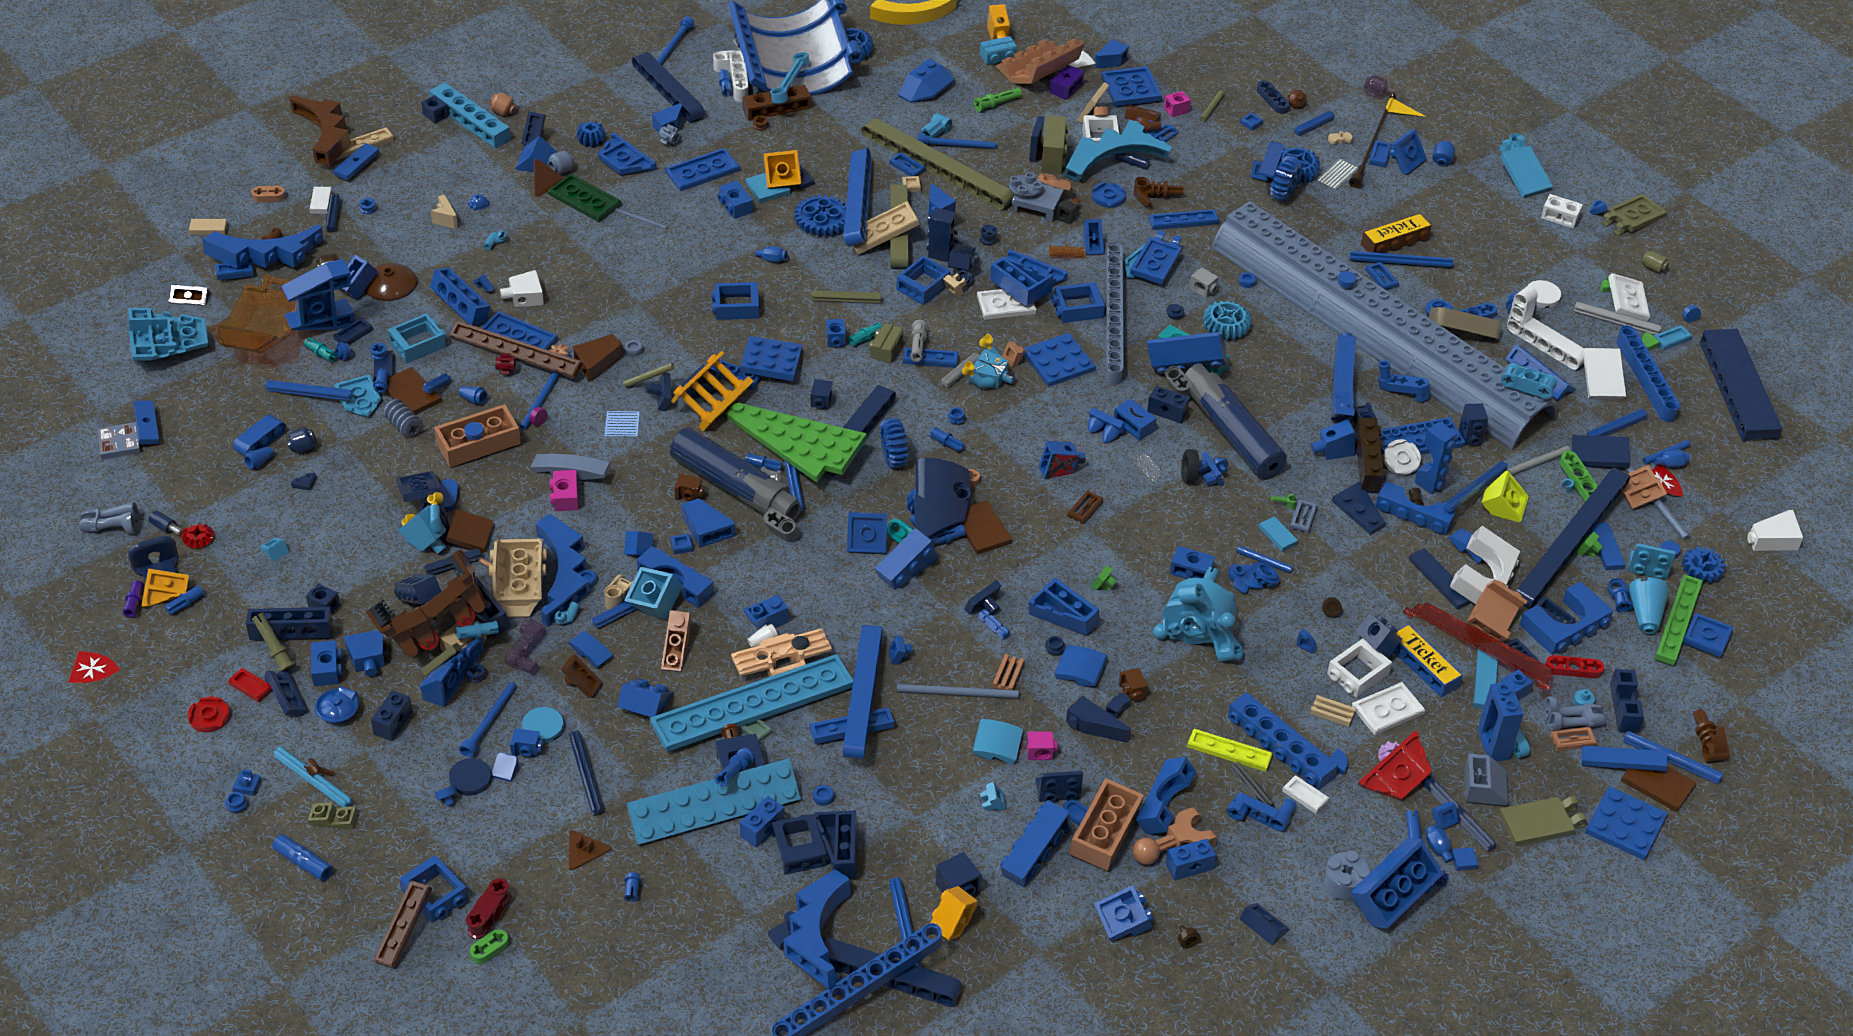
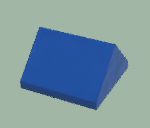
M538 136L524 147L515 170L534 172L535 159H539L547 165L549 157L557 153V151L542 137Z

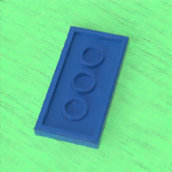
M725 148L665 168V173L680 192L741 171L739 164Z
M497 311L481 327L482 329L549 350L558 340V335L500 311Z

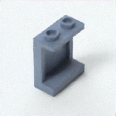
M1043 184L1042 191L1037 195H1014L1012 200L1014 212L1017 213L1020 207L1046 213V221L1053 222L1058 212V206L1063 202L1064 189Z

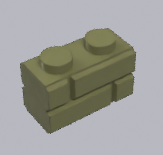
M884 323L881 329H877L875 340L870 341L868 348L871 351L870 357L891 363L903 341L904 329Z

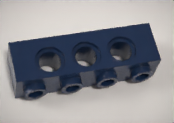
M416 573L395 582V588L393 589L398 600L401 599L403 602L417 604L427 602L442 592L435 575Z
M330 607L248 609L246 627L249 640H264L254 621H252V618L257 616L260 623H262L258 615L260 613L265 614L278 639L331 638L333 620Z

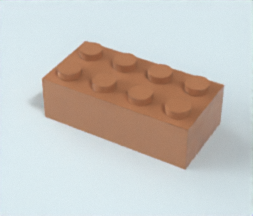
M505 404L434 427L436 444L449 467L521 444L519 427ZM471 422L482 424L484 429L483 437L478 440L466 438L465 426Z
M1105 778L1072 838L1069 854L1108 871L1141 809L1144 795Z

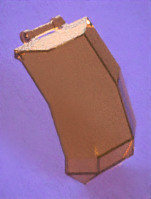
M264 274L261 287L244 285L243 292L230 315L218 324L207 325L206 328L218 343L225 348L262 354L297 331L291 330L284 314L296 311L295 301L288 302L283 291L269 289L270 284L284 285L292 280Z

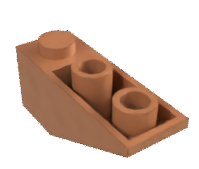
M670 610L661 666L662 670L679 672L682 670L692 624V616L689 612Z

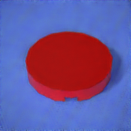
M213 696L199 699V702L196 704L194 702L188 710V722L191 727L196 731L204 733L221 729L230 718L228 704L223 699Z

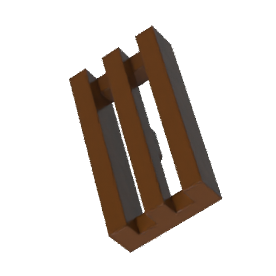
M1087 490L1069 510L1067 517H1073L1075 521L1079 520L1084 525L1103 503L1104 498ZM1089 497H1092L1078 514L1075 513Z

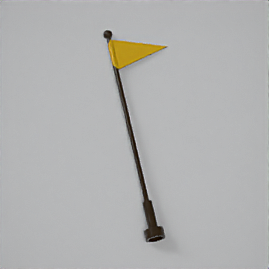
M1393 92L1390 93V99L1362 164L1359 165L1356 174H1352L1349 179V185L1353 188H1360L1363 183L1362 175L1365 170V163L1387 112L1426 117L1395 100L1396 94Z

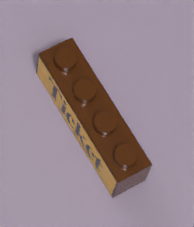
M1421 213L1363 232L1361 245L1367 252L1385 253L1429 238L1432 225Z

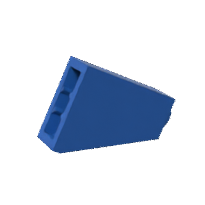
M701 499L681 504L682 518L699 548L735 536L734 521Z

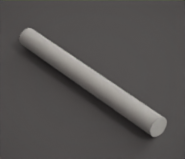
M1565 446L1508 468L1506 471H1509L1511 475L1560 457L1563 452L1571 451L1570 447Z

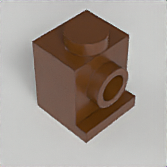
M684 474L679 475L675 485V500L680 498L696 500L704 496L705 486H702V478Z
M1135 668L1120 672L1118 685L1122 687L1123 693L1128 695L1131 701H1140L1146 698L1148 685L1140 669Z

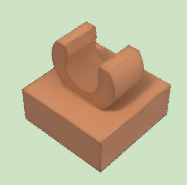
M1014 341L1008 342L1002 357L1008 360L1011 367H1016L1019 361L1023 360L1022 354L1026 353V350L1022 346H1017Z

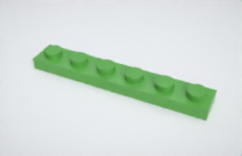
M1683 575L1655 656L1656 660L1674 666L1703 580Z

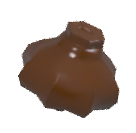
M1293 90L1288 95L1289 104L1294 109L1303 108L1307 103V94L1303 93L1302 90Z

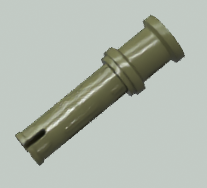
M258 614L262 623H260L257 616L253 617L252 621H254L271 651L269 656L274 658L279 667L278 671H287L296 665L295 661H292L287 654V647L280 644L265 614Z

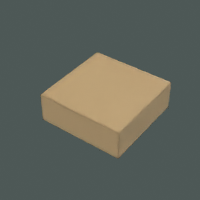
M919 176L902 177V184L907 185V192L921 191Z

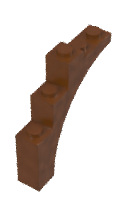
M292 96L290 98L292 113L311 120L322 131L319 141L313 147L315 163L331 166L351 145L349 131L346 130L340 102L328 99L318 102Z

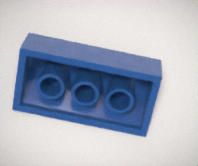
M1219 332L1147 340L1151 366L1154 372L1158 374H1165L1166 370L1172 366H1177L1184 372L1196 364L1212 368H1220L1222 365H1227L1226 344Z

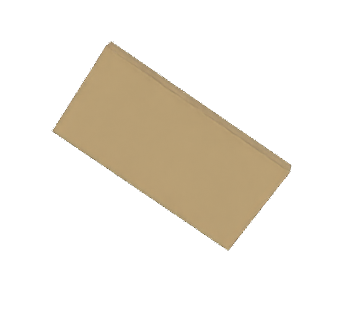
M908 201L867 221L866 241L853 246L857 255L920 225Z

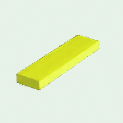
M1193 729L1187 748L1229 761L1240 762L1242 765L1265 772L1272 758V752L1197 729Z

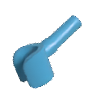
M1564 479L1562 482V488L1567 486V493L1573 491V487H1575L1573 480Z

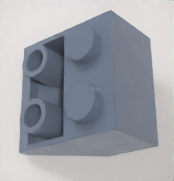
M1468 753L1464 767L1466 802L1508 806L1506 770L1489 755Z

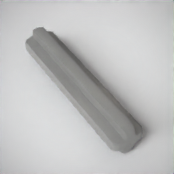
M977 353L970 355L942 379L941 384L946 388L950 387L963 376L962 369L967 361L975 364L980 355Z

